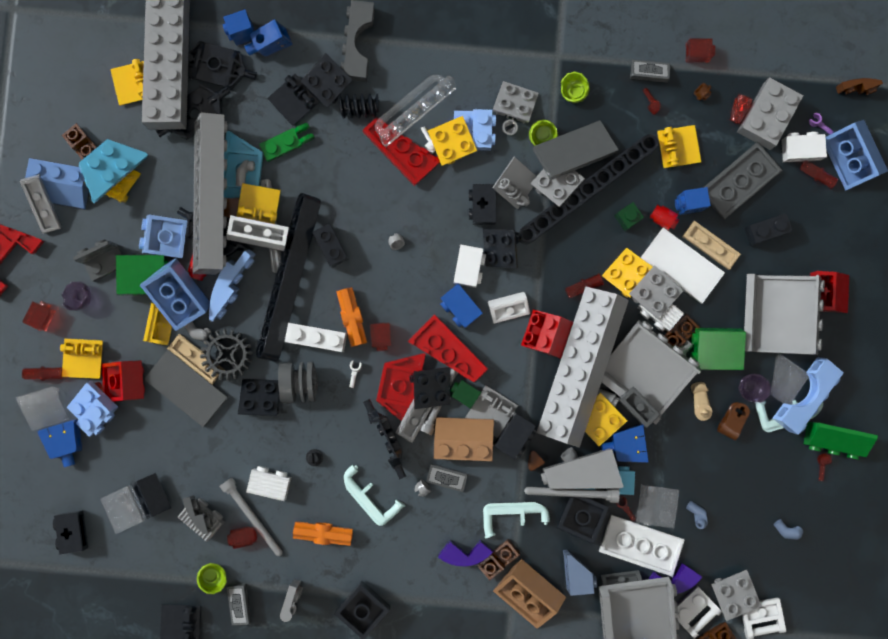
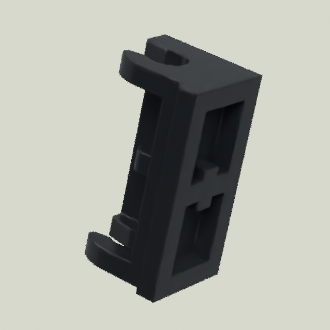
M156 473L131 484L147 519L171 509Z

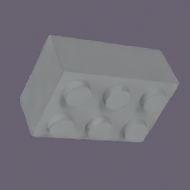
M769 77L760 88L737 133L756 143L758 142L769 150L777 146L803 95Z

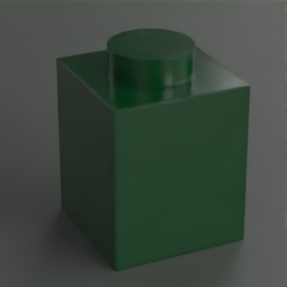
M634 202L614 215L624 231L644 218Z
M462 380L460 383L456 381L450 390L453 392L451 397L470 409L481 394L480 391Z

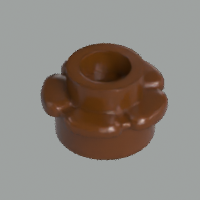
M703 83L695 90L694 95L697 97V100H706L711 95V85L708 86L706 83Z

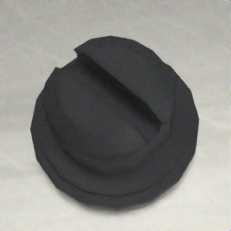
M312 449L306 454V461L311 466H318L323 461V454L317 449Z

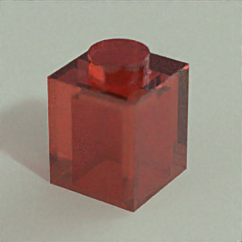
M689 38L686 43V62L708 63L715 56V45H712V39Z
M42 300L39 303L32 301L22 322L39 331H46L56 311L51 309V304Z
M390 323L370 324L372 348H377V351L388 350V347L392 346Z

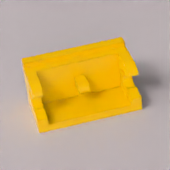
M151 303L143 341L169 345L172 326L155 304Z

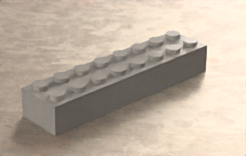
M146 0L142 123L148 130L186 129L190 0Z
M200 113L195 121L193 274L216 275L226 266V255H223V248L226 247V236H223V228H226L227 219L223 217V209H226L227 199L224 197V190L227 188V179L224 178V171L227 169V159H224V152L227 151V140H224V133L227 132V121H224V115Z
M585 287L536 433L580 448L629 300L615 293Z

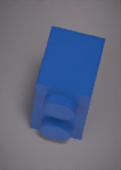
M245 9L223 17L225 24L222 25L226 36L228 35L230 41H234L236 46L252 41L250 33L254 32L255 29Z
M707 187L685 190L675 199V208L679 211L680 215L702 212L711 206Z
M459 284L440 298L442 301L440 305L447 313L450 311L455 316L452 320L459 328L463 326L465 329L483 314Z

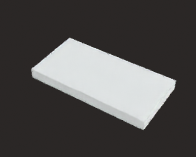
M665 228L660 230L640 257L652 267L655 265L684 292L701 304L725 273Z
M610 514L599 552L673 577L685 540Z

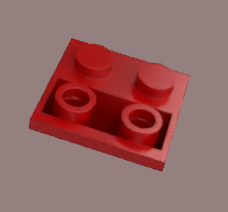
M829 271L811 272L810 276L820 275L822 277L821 280L825 281V290L821 292V300H824V310L820 312L848 313L850 275Z
M533 309L521 346L561 359L573 322L560 316Z

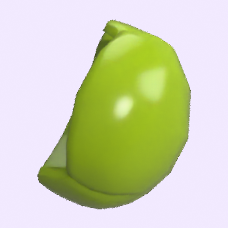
M571 72L566 74L561 80V94L568 102H582L588 96L589 82L582 73Z
M548 120L537 121L531 126L529 131V139L534 146L558 137L556 126Z
M208 563L202 566L197 573L198 587L206 594L221 592L227 583L226 572L219 564Z

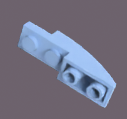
M251 250L244 251L237 262L233 260L227 261L226 266L221 270L210 299L209 319L211 321L218 318L221 319L227 312L225 309L229 303L232 304L237 299L238 295L236 293L239 288L234 284L240 282L244 269H249L254 263L253 257L256 254Z

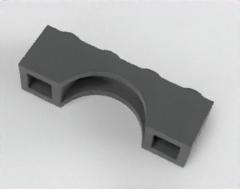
M351 0V7L347 6L346 17L349 18V25H345L344 31L347 43H343L342 55H345V61L341 62L340 67L353 79L352 81L367 82L369 62L356 49V42L364 30L373 27L375 14L373 2Z

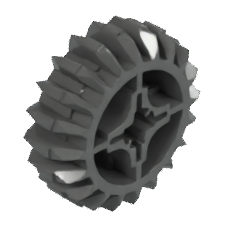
M223 329V335L220 336L217 330L215 331L216 338L211 334L209 335L211 342L204 340V344L208 347H201L200 350L206 352V354L200 355V358L207 361L201 364L202 366L209 365L205 371L208 373L213 370L211 374L213 378L218 373V380L221 381L223 375H226V381H230L229 375L233 374V378L236 380L237 372L241 376L244 375V372L241 370L242 367L246 370L249 369L245 362L252 363V359L247 358V356L253 355V352L246 351V349L251 348V344L244 345L247 338L245 337L240 340V332L235 337L233 336L234 330H231L230 335H227V330ZM231 340L236 342V344L231 347H224L219 341ZM215 346L219 351V356L212 363L210 352L212 347ZM241 347L243 358L238 365L233 356ZM222 350L231 351L230 358L233 362L230 359H222ZM222 363H229L234 369L224 371L216 367Z

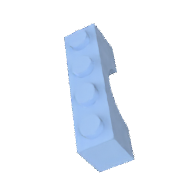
M817 357L806 372L810 380V389L805 399L797 404L783 403L774 415L773 419L788 432L799 435V433L804 431L807 422L817 413L818 407L829 397V392L840 382V377L844 372L827 358Z

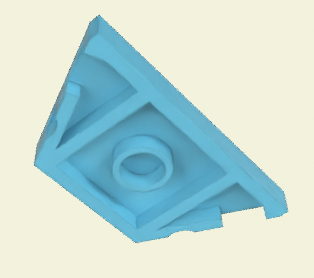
M227 131V151L224 152V159H227V169L224 171V178L227 179V188L224 190V197L240 198L241 186H236V171L244 160L255 162V170L246 173L245 184L260 186L264 153L232 132Z
M107 139L79 162V168L91 194L92 202L95 204L148 157V154Z

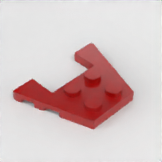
M0 224V265L17 244L34 255L45 241ZM0 280V296L8 287L2 280Z

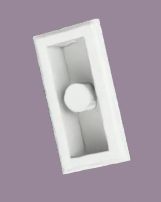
M525 292L488 301L494 324L530 314Z

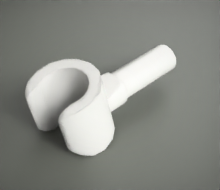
M424 126L421 130L428 141L424 146L432 154L435 148Z
M353 360L350 363L352 376L349 387L354 388L357 372L362 368L360 362L359 368L354 369L352 367Z

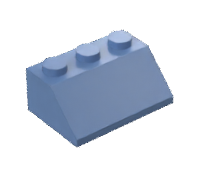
M864 120L855 122L825 137L826 150L845 190L888 172Z
M29 158L25 178L40 174L53 204L81 209L86 208L89 189L85 184L84 176L79 167Z
M177 258L161 267L140 284L141 288L175 331L205 314L210 307V301Z

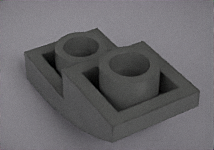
M194 495L183 498L186 511L195 526L203 534L212 531V518L207 515V512L199 514L200 503L198 499H195Z

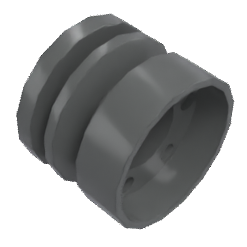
M300 362L298 371L295 370L294 363L279 364L278 385L282 404L295 403L297 394H300L302 403L306 402L307 394L310 402L316 401L318 375L314 362H308L307 371L304 362Z

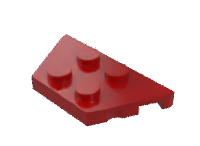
M424 353L384 363L376 401L401 421L414 399V383L410 382L409 376L414 371H421L423 369L426 355Z

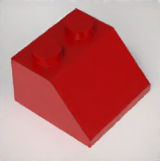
M142 360L101 364L103 392L112 401L144 399L145 387L143 385L144 369Z

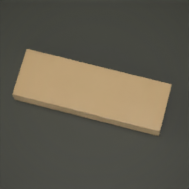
M696 221L692 222L682 236L728 270L731 269L741 255Z
M178 334L167 349L209 383L214 384L219 374L217 373L213 378L211 377L213 370L206 373L205 370L209 365L202 366L201 363L207 360L200 358V355L205 353L184 336ZM218 365V366L216 367V368H218V369H220V370H225V369L222 368L220 365Z

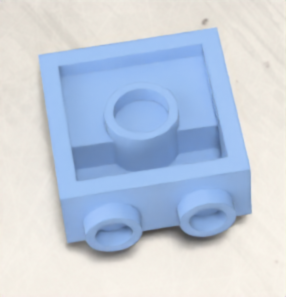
M492 110L454 111V119L463 116L476 149L491 151V145H495V134H492V126H496V115H492Z
M147 215L146 219L142 220L141 230H145L144 238H140L139 249H142V254L164 255L182 259L187 220Z
M90 380L83 386L67 408L79 419L76 424L90 437L93 434L97 436L104 430L105 427L103 425L114 418V412L118 406Z

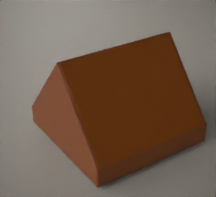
M531 450L529 453L528 469L533 471L545 462L534 450Z

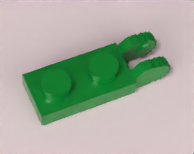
M304 123L295 129L292 128L260 143L259 145L266 160L270 162L315 138L313 134H307L300 139L297 134L310 128L309 124Z

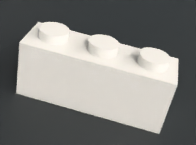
M230 215L227 240L284 251L289 227Z
M288 323L285 342L344 352L347 333Z

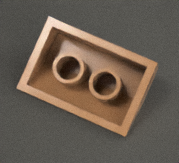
M436 417L434 459L492 461L494 419Z
M522 559L509 570L493 590L494 593L537 629L558 613L566 599V596Z

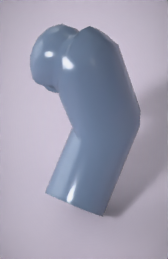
M690 501L686 509L694 514L696 527L698 529L706 528L708 524L706 510Z
M781 519L773 524L785 539L798 540L802 537L803 529L799 526L788 528Z

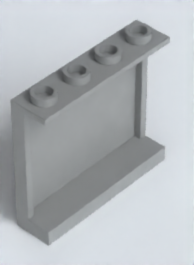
M747 274L744 327L746 332L745 351L818 355V351L822 350V339H819V331L823 330V319H820V311L824 310V300H821V292L825 290V281L821 280L822 277L820 275L767 276Z
M638 320L611 353L602 383L618 396H622L634 386L662 415L693 377L701 372L700 364L694 358H687L683 355L684 351L677 345L674 347L668 343L669 339L663 334H656L652 331L653 327L646 321L642 323ZM661 415L653 422L654 424L659 422Z
M663 577L599 586L603 639H680L676 633V630H679V622L675 618V613H678L677 602L674 601V596H677L675 584L671 583L670 578Z

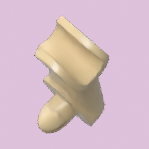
M704 382L693 383L691 391L694 393L695 416L701 421L708 420L712 416V408L710 407L706 392L708 388Z

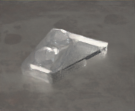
M780 353L776 355L771 396L781 403L791 404L809 377L806 371Z

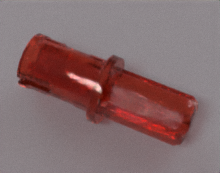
M807 160L800 167V170L813 177L814 181L818 180L830 189L838 181V178L824 171L823 167L819 168Z
M598 273L588 279H581V282L565 288L567 296L572 298L584 293L585 287L595 288L604 285V282Z
M41 366V368H24L22 370V378L25 380L41 379V381H45V379H62V367L45 368Z

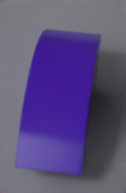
M450 540L438 554V558L455 566H471L488 558L493 551L480 540L470 553L467 554Z
M682 563L671 579V583L675 584L678 594L695 586L702 576ZM654 571L649 579L663 578Z

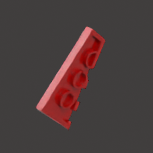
M377 117L362 131L413 186H416L441 163L439 157L430 154L428 150L413 143V140L399 134L397 130Z
M435 314L408 341L474 383L489 370Z

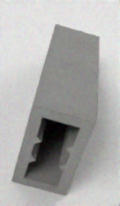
M610 448L543 468L544 473L541 474L543 484L548 485L550 489L624 487L613 451Z

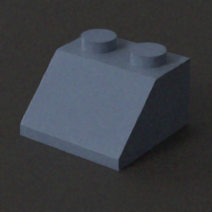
M563 550L566 589L570 596L594 594V588H597L596 576L568 550Z

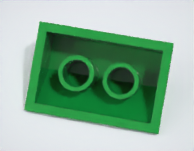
M807 422L803 444L810 445L809 449L821 452V448L829 449V454L840 456V452L847 453L848 458L859 460V456L867 457L878 435L822 423Z

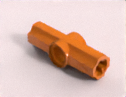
M353 288L336 291L341 307V318L344 327L347 329L351 347L367 343L362 325V314L359 306H357Z
M295 522L293 539L313 541V543L321 545L338 544L351 546L352 528L336 527L332 524L321 522L316 524Z

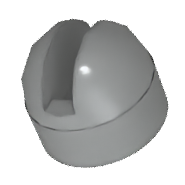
M506 120L502 125V130L507 135H513L517 132L518 125L514 120ZM511 124L514 125V127H512V128H510V129H508V130H505V127H507V126H509V125H511Z
M394 233L388 239L392 250L401 249L405 245L404 239L400 234Z
M571 447L562 453L561 458L565 462L578 458V454Z
M422 479L415 485L414 490L415 492H420L418 494L420 497H424L431 492L429 485Z

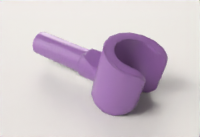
M814 113L813 115L814 118L818 119V122H814L812 119L809 120V124L812 127L818 126L830 135L834 132L821 121L822 116L819 113Z

